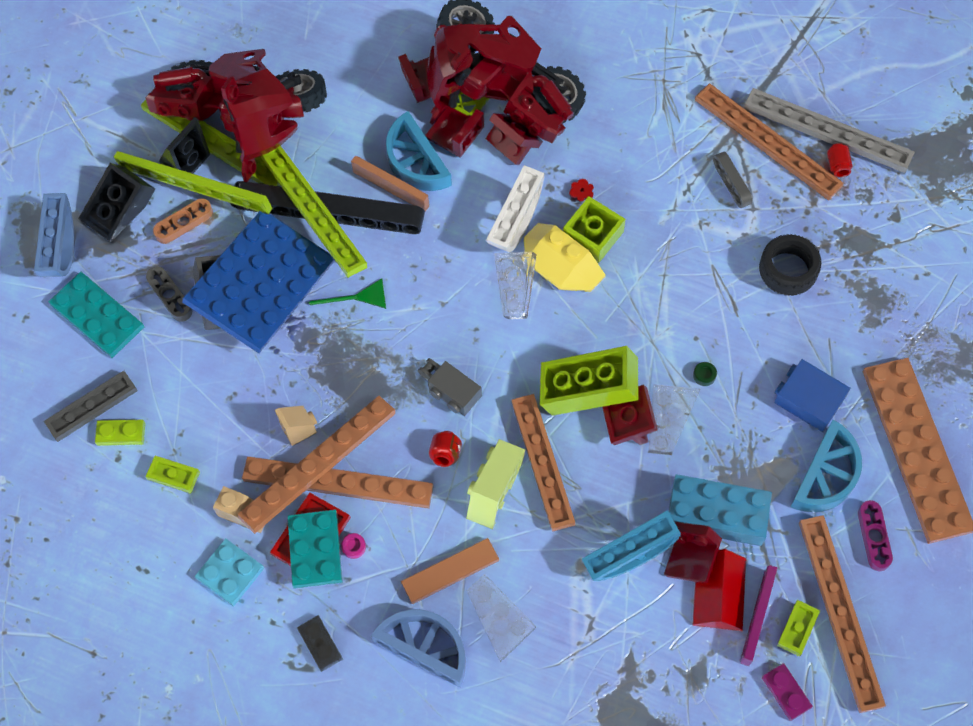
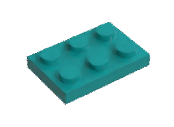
M336 510L288 515L293 588L343 583Z

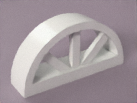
M525 165L523 166L486 239L488 244L507 252H512L517 247L530 224L538 204L544 181L543 172Z

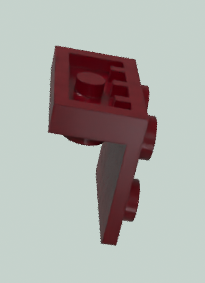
M406 54L399 56L401 70L416 102L419 103L431 98L427 80L429 57L414 63L413 60L409 61Z
M448 107L426 133V138L461 158L484 128V113L476 109L472 115L467 116L455 108Z
M675 522L681 535L673 545L664 575L669 578L708 583L722 538L709 526Z

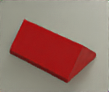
M727 549L718 550L708 583L695 582L692 626L743 630L745 557Z

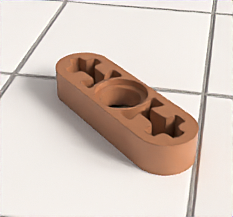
M197 199L158 222L153 229L157 241L163 244L170 243L210 219L213 214L210 202L206 199ZM202 207L206 211L202 213L199 211V208ZM182 217L189 218V222L185 225L177 223ZM165 230L168 234L164 235L161 231Z

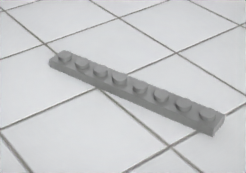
M755 88L752 89L744 105L745 110L833 145L841 143L848 146L849 151L903 173H906L915 153L912 150Z

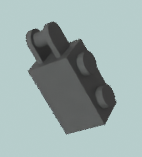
M428 358L426 360L427 364L423 368L420 367L418 372L428 380L429 393L435 399L445 401L448 408L454 413L460 412L465 416L482 397V387L447 361L440 366L434 360Z

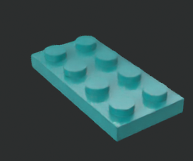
M83 272L78 273L48 301L57 312L111 358L145 328L142 322Z

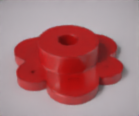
M580 179L578 183L573 182L571 184L572 189L569 194L572 198H577L579 202L584 201L588 196L593 198L594 186L588 184L586 179Z

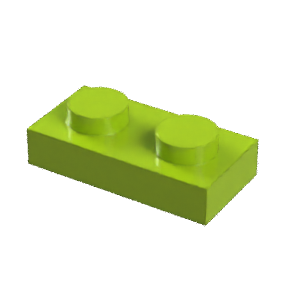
M97 421L95 443L97 446L144 445L145 421Z
M154 456L145 477L147 480L192 493L200 471L197 468Z
M796 600L777 646L800 657L820 610Z

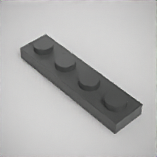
M122 371L49 417L44 423L55 440L59 442L138 390L126 372Z

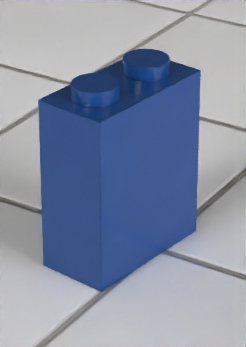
M801 359L798 365L793 364L786 374L789 377L786 383L781 381L774 392L777 395L774 403L819 431L824 432L851 388Z

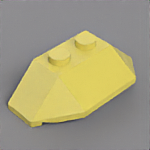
M538 223L524 237L526 264L559 290H584L585 292H591L606 276L590 251L556 225Z

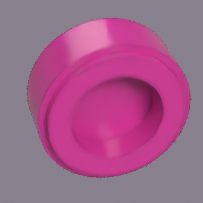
M351 533L343 538L341 548L346 557L356 559L364 554L366 543L361 535Z

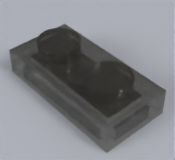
M319 615L297 627L321 672L343 660Z

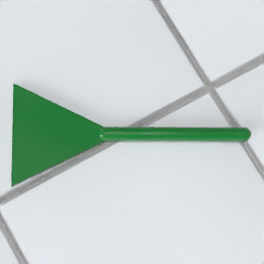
M380 279L356 295L309 301L308 304L317 305L354 299L386 309L383 280Z

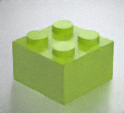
M588 196L563 227V231L589 250L599 264L623 234L626 219Z

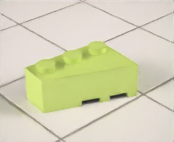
M500 439L495 447H490L486 456L488 461L486 464L482 463L480 465L477 481H472L467 494L470 495L466 519L493 530L498 509L502 510L505 503L503 500L508 490H511L522 466L525 449Z

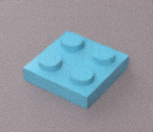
M225 538L194 577L234 607L263 571L264 566Z

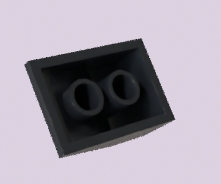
M194 117L165 149L159 160L160 164L194 174L211 155L197 118Z
M109 163L78 219L112 242L146 207L155 188L126 167Z

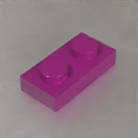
M784 663L762 676L763 681L790 721L813 707Z

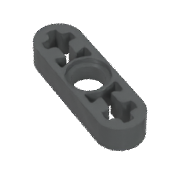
M725 151L714 155V166L737 206L744 208L751 205V193L729 155Z
M158 266L149 269L146 279L172 317L180 322L188 320L192 315V309L182 303L184 295L167 272ZM158 275L164 284L160 286L159 282L154 279V276ZM172 289L175 291L173 297H163L166 290ZM177 302L184 309L183 313L177 310L175 306Z

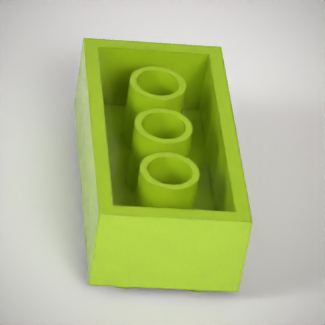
M628 346L541 362L540 406L552 416L638 400V357Z

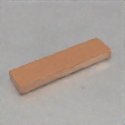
M354 156L351 160L353 173L402 200L423 208L425 212L429 208L428 194L358 156Z
M487 538L402 580L401 583L413 605L498 562L499 557Z

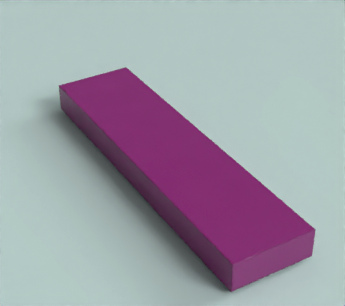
M769 565L764 571L740 659L743 665L750 666L753 661L778 567Z

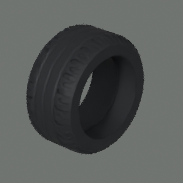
M784 234L774 238L766 245L760 259L759 271L763 282H765L768 288L770 287L771 290L781 295L794 296L806 292L814 285L820 273L822 261L819 250L810 240L796 234ZM783 253L794 254L806 263L808 272L797 277L786 276L775 268L772 258Z

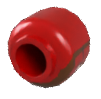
M451 431L436 433L432 438L429 449V456L433 462L441 467H448L456 463L462 446L460 438Z

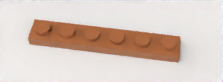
M531 394L512 399L513 410L551 530L553 532L575 526L573 513L535 396Z

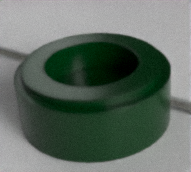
M701 362L696 365L693 378L697 384L709 386L716 380L717 370L713 364Z

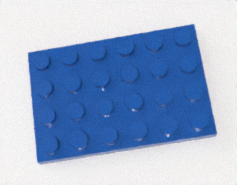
M259 211L184 296L182 303L257 353H260L334 263V258L331 254L271 214Z

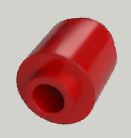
M841 143L832 145L827 150L831 172L838 178L848 176L853 167L848 146Z

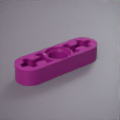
M865 501L858 510V518L868 563L872 569L884 571L891 565L893 556L882 508L875 501ZM867 508H870L872 512L875 511L872 517L873 524L869 526L867 524L871 522L870 515L864 513ZM869 531H879L882 539L878 542L871 540ZM882 545L884 547H881L879 552L882 558H886L883 564H881L879 560H875V558L878 555L877 548Z

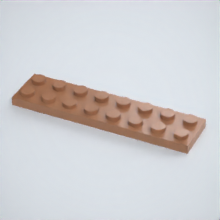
M909 358L864 368L862 372L927 543L930 544L973 533L972 517Z

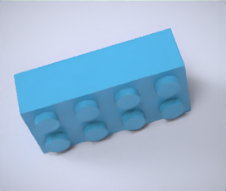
M676 474L672 486L669 513L675 522L709 526L722 539L762 546L767 535L772 492Z

